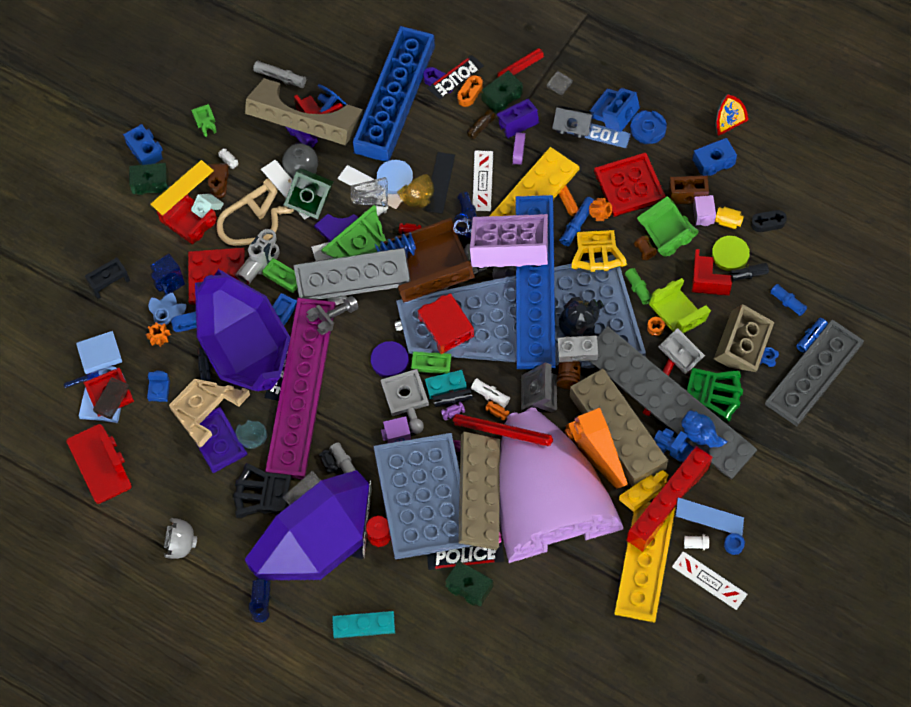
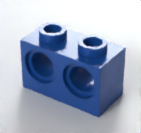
M142 124L123 134L127 146L143 169L163 159L161 145L158 141L154 142L153 134L149 129L146 130Z

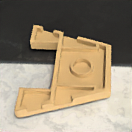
M194 379L170 403L169 407L196 444L202 447L212 436V433L200 425V423L223 399L240 406L250 396L249 390L244 388L239 390L234 389V386L227 385L223 387L218 386L214 382Z

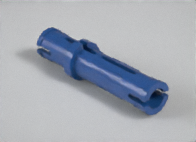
M586 197L572 221L566 225V231L559 239L563 245L570 246L577 232L581 231L582 224L590 214L589 206L593 203V198Z

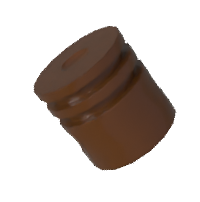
M579 361L558 362V387L570 390L571 386L580 382L581 363Z

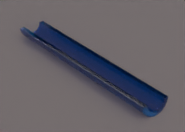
M99 371L66 382L64 387L67 388L100 376Z

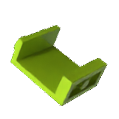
M681 278L676 282L671 281L663 289L655 290L652 293L649 305L673 332L678 328L684 334L706 322L711 310L706 305L700 309L693 305L680 290L684 283V280Z

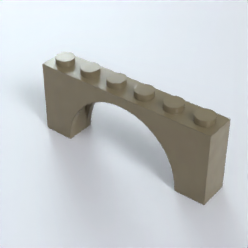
M265 78L246 98L245 114L342 145H346L358 130L363 116V109L347 104L342 109L327 114H308L296 111L286 106L279 99L280 83Z

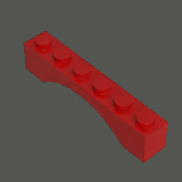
M696 446L631 527L626 541L643 552L676 507L678 498L682 499L709 469L713 457Z

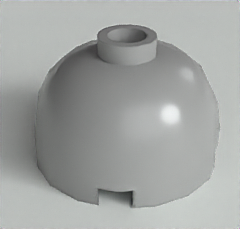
M171 518L170 522L173 524L172 526L168 525L164 548L168 547V553H164V558L180 559L188 555L191 548L196 547L197 536H194L193 528L188 522Z

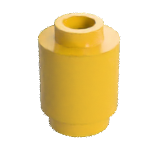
M719 207L715 222H719V225L736 229L737 226L741 227L744 216L741 215V211Z

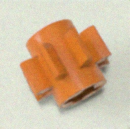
M597 198V200H593V203L590 204L589 213L592 218H596V221H604L611 216L612 205L606 202L605 198Z
M155 322L153 326H148L150 333H147L146 337L150 340L152 346L156 344L161 347L165 342H169L167 336H170L171 333L169 330H166L165 324L160 325Z

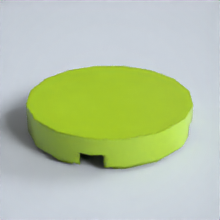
M736 236L722 237L715 242L712 248L714 263L725 271L743 268L749 260L750 253L747 243Z

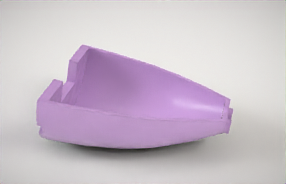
M535 407L519 414H509L505 425L549 434L553 438L551 446L505 436L501 438L499 521L509 563L545 553L549 544L584 535L586 541L623 530L622 522L607 490L595 469L580 449L555 424L538 412Z

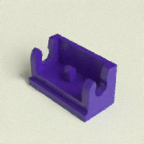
M529 99L497 114L500 128H504L507 138L516 135V132L520 133L539 123L537 108Z

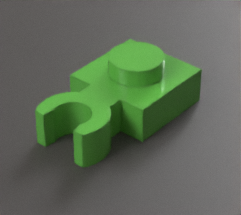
M209 104L193 109L194 119L198 128L202 127L203 135L207 136L206 131L208 129H212L215 134L216 127L213 124L215 119Z

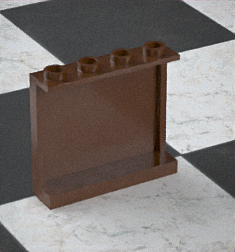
M452 218L411 232L416 249L415 255L412 256L408 252L407 258L411 281L398 286L403 303L475 278L472 265L468 261L455 231Z

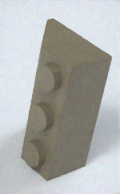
M743 304L733 309L714 360L729 368L756 372L774 322Z

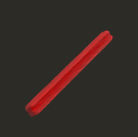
M455 414L453 418L455 425L544 446H551L553 442L552 435L461 414Z

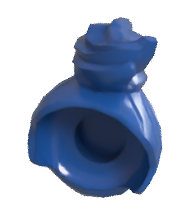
M691 410L684 416L681 422L685 434L694 443L699 445L707 444L709 447H721L728 442L717 435L715 425L708 416Z

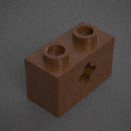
M708 176L670 177L669 198L675 204H692L695 197L709 195Z

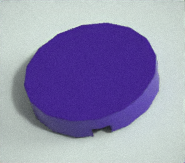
M393 341L379 344L373 349L371 354V365L374 372L384 378L404 373L409 364L406 349L401 344Z

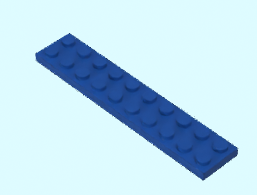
M553 195L516 196V215L548 214V265L516 266L517 369H534L545 362L551 364V368H556Z

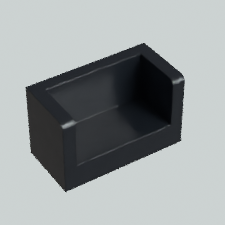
M118 257L85 275L88 286L97 299L101 298L98 291L122 277L126 282L130 281L128 273Z

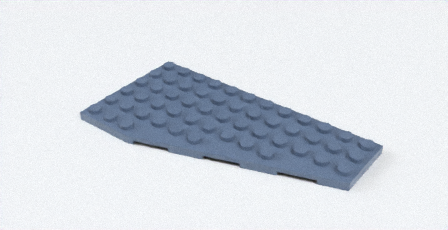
M614 255L607 256L608 262L616 259ZM602 257L596 258L595 263L603 262ZM572 264L554 267L556 366H558L559 362L558 338L566 337L560 330L559 317L564 310L563 306L571 298L580 297L581 300L588 302L592 299H595L596 302L601 300L604 305L602 309L598 310L599 316L594 324V336L598 337L608 326L643 356H646L620 266L605 272L603 270L590 272V270L580 268L575 270L572 269ZM516 275L430 293L403 303L402 299L396 300L408 354H413V352L440 353L437 349V343L423 321L418 319V310L425 304L435 302L440 296H446L451 293L473 326L474 337L445 353L451 354V357L517 362ZM579 361L581 368L595 367L589 361Z

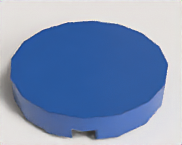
M647 110L637 113L632 118L630 125L632 136L644 144H654L660 141L665 136L667 129L666 120L661 114L655 111L647 112Z

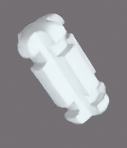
M227 149L219 151V157L231 169L238 166V160Z

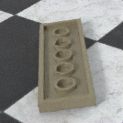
M468 432L461 434L460 544L492 550L499 548L500 439Z

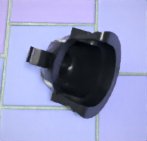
M580 297L571 298L563 306L564 310L559 317L561 332L566 337L594 336V324L599 316L598 310L604 307L602 301L598 300L596 302L595 299H592L588 302L581 300Z

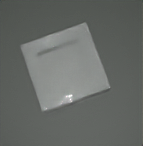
M557 71L547 83V87L563 95L572 84V79Z

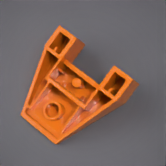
M600 408L575 418V421L565 426V435L616 489L628 485L609 428Z

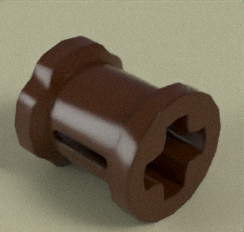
M642 236L634 242V246L641 252L643 260H649L657 254V250L650 244L648 236Z

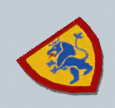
M726 94L717 108L716 131L718 136L748 121L747 110L742 101L733 95Z

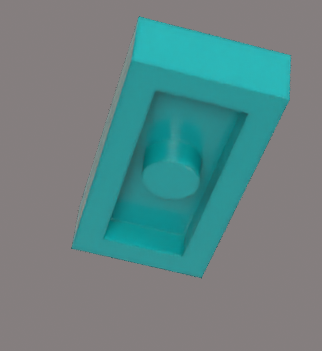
M462 370L425 379L430 399L433 398V395L447 393L452 389L456 391L467 388Z

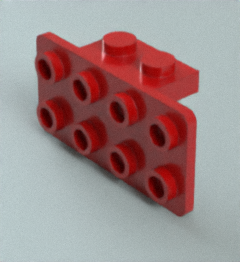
M101 424L67 439V444L97 504L131 489L132 485L122 466V463L125 462L121 452L116 453L114 448L117 447L113 436L108 437Z

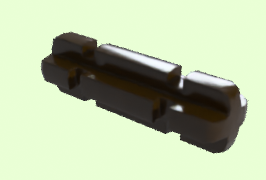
M488 110L484 114L485 116H482L473 125L474 127L467 131L468 137L475 139L478 133H481L490 124L489 122L495 119L496 114Z

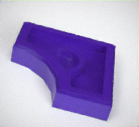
M327 214L314 226L318 232L331 242L356 221L358 217L353 214L348 218L340 219Z

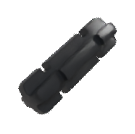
M200 347L197 349L200 380L211 382L209 359L204 349Z

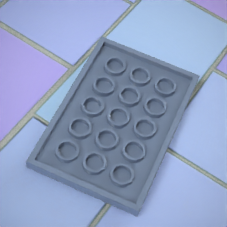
M452 433L374 446L395 560L470 547L471 545L459 543L460 471Z

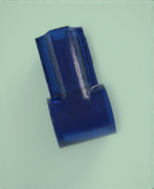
M458 214L454 217L453 230L456 234L464 235L471 239L473 220L469 219L466 214ZM465 222L467 225L459 227L457 223Z
M265 579L253 580L249 611L253 620L258 623L265 622L270 615L271 582ZM264 608L262 612L255 613L256 609Z

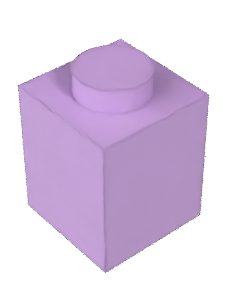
M713 195L695 197L693 209L696 225L708 226L714 224L716 211Z

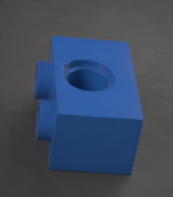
M725 138L694 150L693 162L701 176H711L717 173V171L729 169L735 165L737 154L729 140Z

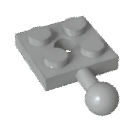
M415 369L381 379V385L391 415L395 416L407 412L410 419L408 424L410 432L413 434L421 433L424 424L420 419H417L415 409L429 406V402L418 370ZM402 389L410 391L407 396H401L399 392Z

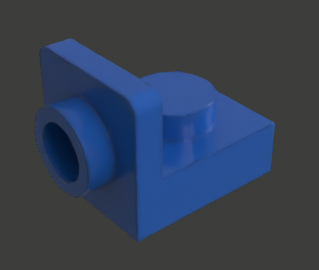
M163 371L148 372V401L168 402L170 386L168 374Z
M682 431L671 445L669 453L671 457L681 463L694 450L687 443L688 435Z

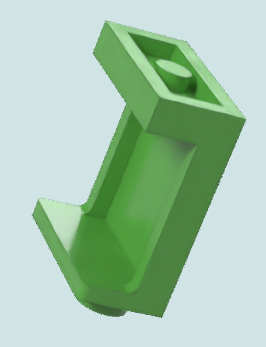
M668 196L637 217L663 257L674 254L676 249L690 243L692 238L695 237L679 209Z

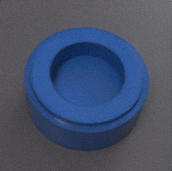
M732 533L725 538L724 548L728 553L736 555L743 551L745 541L741 535Z

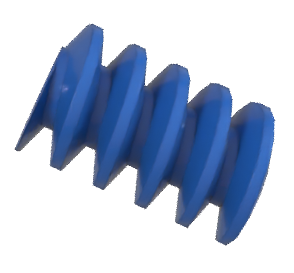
M409 232L408 238L402 234L401 241L396 236L394 237V243L387 239V245L381 241L380 248L375 244L377 252L405 247L407 258L408 252L412 256L415 255L416 247L411 232Z

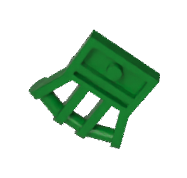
M692 368L687 392L717 415L723 422L729 423L734 411L740 407L741 402L739 399L743 395L740 383L741 373L740 371L715 373ZM730 379L733 382V386L717 383L716 381ZM713 390L731 393L732 398L715 395ZM711 402L729 405V407L724 412L711 404Z

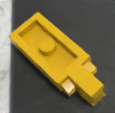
M662 470L656 473L655 476L650 475L621 494L619 500L633 512L658 495L665 486L664 484L667 483L668 474Z

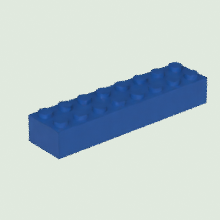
M400 26L353 140L354 154L384 162L390 161L423 78V72L426 70L435 48L433 34Z

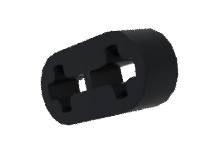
M780 210L758 213L752 217L751 227L756 232L781 229L785 226L787 216ZM775 217H778V219L781 220V222L775 220ZM757 220H760V222L763 223V224H762V225H759V223H756V222H757Z

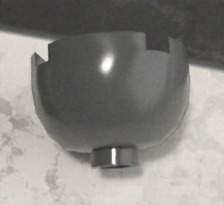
M297 143L285 150L282 158V167L292 179L299 168L314 174L317 172L319 165L318 157L315 150L310 146Z

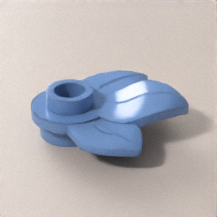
M169 293L161 301L151 298L148 305L149 311L153 314L154 322L160 325H168L172 318L183 315L186 311V304H177L173 293Z

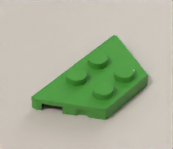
M373 205L327 244L321 252L333 258L377 252L375 244L380 248V242H384L386 239L382 232L381 222L378 219L376 206Z

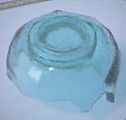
M248 420L245 425L239 424L235 432L239 443L249 449L261 446L267 439L266 428L258 421Z

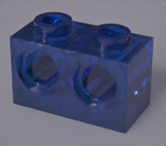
M170 254L150 265L152 270L150 275L155 281L154 286L159 292L163 291L165 295H168L185 285L180 267Z

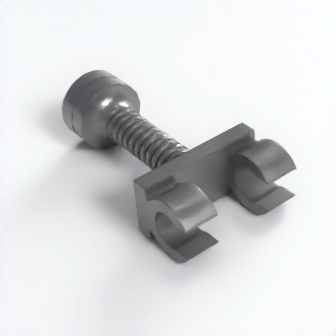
M349 296L343 300L344 304L325 313L320 305H317L316 308H311L307 311L308 315L306 317L309 321H314L319 317L322 322L318 325L319 329L317 331L324 335L333 330L334 322L331 320L332 318L345 311L351 313L357 310L358 303L353 296Z

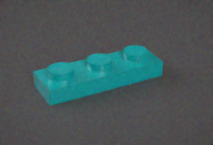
M394 611L333 616L334 638L395 633Z

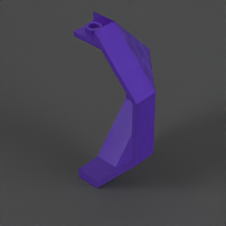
M218 269L214 276H206L203 282L195 283L197 339L220 380L254 391L272 389L281 377L291 337L267 296Z
M357 470L317 483L275 517L245 558L247 567L259 580H321L364 544L369 483Z

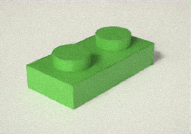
M272 258L263 269L262 274L293 293L297 289L295 271Z
M413 352L411 371L417 369L418 372L450 373L451 354Z

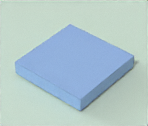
M113 331L76 343L85 374L122 363Z

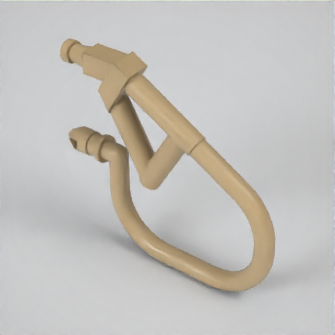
M269 178L263 181L264 184L241 198V200L225 209L219 215L217 233L223 242L232 246L250 245L255 238L235 240L227 237L223 231V222L229 214L246 204L250 206L259 219L264 218L278 193V188ZM268 191L269 194L260 208L253 199ZM286 206L272 208L271 230L275 233L277 231L278 214H290L294 210ZM266 234L263 237V239L269 240L273 236L271 234Z

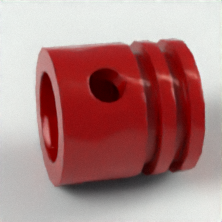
M375 516L367 522L366 529L369 542L377 547L388 544L391 540L388 520L382 516Z

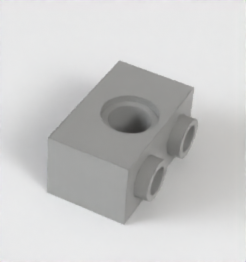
M597 336L558 338L559 362L598 360Z

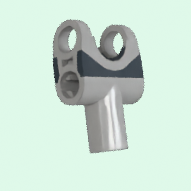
M265 229L261 231L248 248L249 258L236 273V277L242 283L249 285L257 274H262L263 269L272 258H278L280 250L278 245L275 244L277 237L273 230ZM266 234L273 236L271 240L263 239ZM272 248H275L276 252L271 255Z

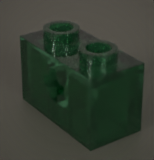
M508 70L481 90V100L496 114L500 110H504L513 100L521 97L523 94V84Z
M166 163L129 166V185L132 194L143 195L145 193H162L166 191L169 187V172Z
M458 560L446 579V587L452 594H459L465 597L469 604H477L481 607L493 588V580Z

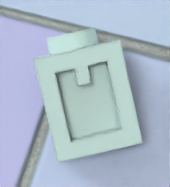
M199 194L191 211L203 218L211 209L220 210L224 203L212 194Z

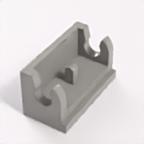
M678 328L658 346L684 374L691 370L705 356Z

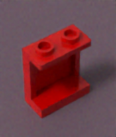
M187 194L164 215L158 211L157 214L160 222L193 245L203 237L208 228L214 226L217 217L213 209L203 218L192 212L191 208L195 200Z
M451 293L446 296H440L435 302L425 304L418 310V319L423 321L436 341L440 354L474 337L473 326Z

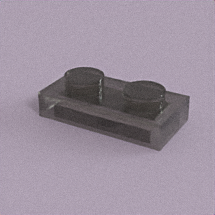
M111 377L93 408L94 413L112 420L130 388L129 384Z

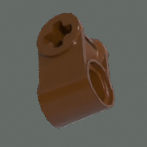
M209 164L208 166L214 170L208 176L210 193L217 199L223 198L227 193L228 164Z

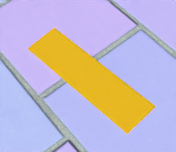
M201 160L150 205L164 215L214 170Z

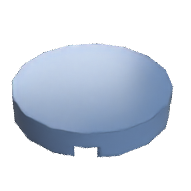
M400 160L387 161L377 171V183L386 193H403L404 190L411 187L413 182L411 167Z

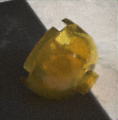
M424 174L414 179L408 186H403L397 194L407 206L417 207L420 205L423 208L430 203L429 199L434 194V184L430 176Z

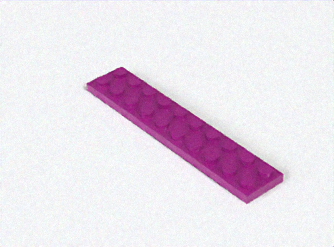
M298 298L265 471L267 473L291 475L292 478L305 479L331 331L324 335L317 331L319 329L318 325L322 322L319 317L314 321H309L306 316L308 315L307 311L311 308H316L317 305H320L325 313L335 309V302Z

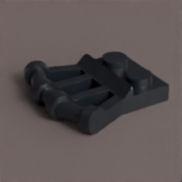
M246 463L243 467L244 471L235 482L236 492L233 493L232 498L235 501L236 518H243L257 512L280 514L287 508L291 475L267 473ZM250 474H255L264 479V482L247 479ZM244 488L263 489L262 495L243 493ZM243 501L260 502V504L244 508Z

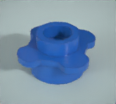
M765 347L760 364L764 363L769 367H774L779 352L771 347Z

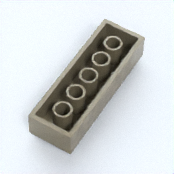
M604 369L597 371L570 387V398L582 415L598 408L601 409L624 475L632 487L650 475L655 476L656 473L666 470L668 459Z

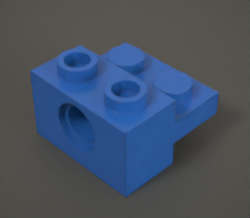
M607 88L590 110L594 112L593 119L605 122L606 128L621 132L640 108L637 93L624 88H620L619 91Z

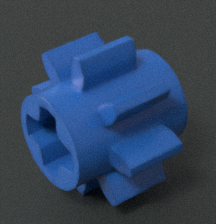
M668 428L664 431L658 430L654 438L663 454L666 450L670 451V447L676 439L673 437L674 431Z

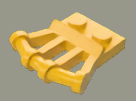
M614 230L577 232L578 250L572 261V269L577 270L580 268L590 270V272L603 270L605 272L618 266H626L625 257L616 247ZM607 252H611L616 259L608 262ZM584 253L589 254V262L580 261ZM594 253H602L603 262L595 263Z

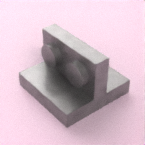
M545 362L522 375L521 411L525 412L533 407L549 412L557 410V375L551 373V364Z

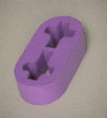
M516 132L513 164L522 165L525 133Z

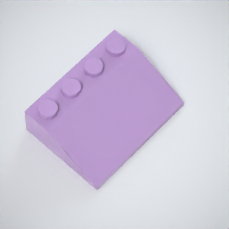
M548 214L473 217L470 241L472 267L548 265Z

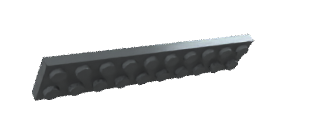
M607 326L597 337L598 360H590L589 362L598 370L604 369L616 385L670 430L674 431L676 435H679L681 431L684 432L681 422L689 410L704 414L713 421L717 435L727 440L726 444L721 447H709L707 444H696L688 437L687 443L693 448L697 446L713 457L711 464L730 480L737 475L757 452L753 445Z

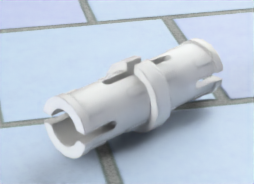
M478 378L471 386L472 390L485 396L486 400H491L503 408L507 406L510 400L509 396L497 391L496 387H490Z

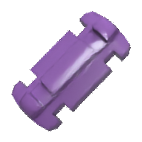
M459 402V405L449 406L445 411L442 409L441 415L444 420H448V417L451 419L455 414L464 413L465 408Z

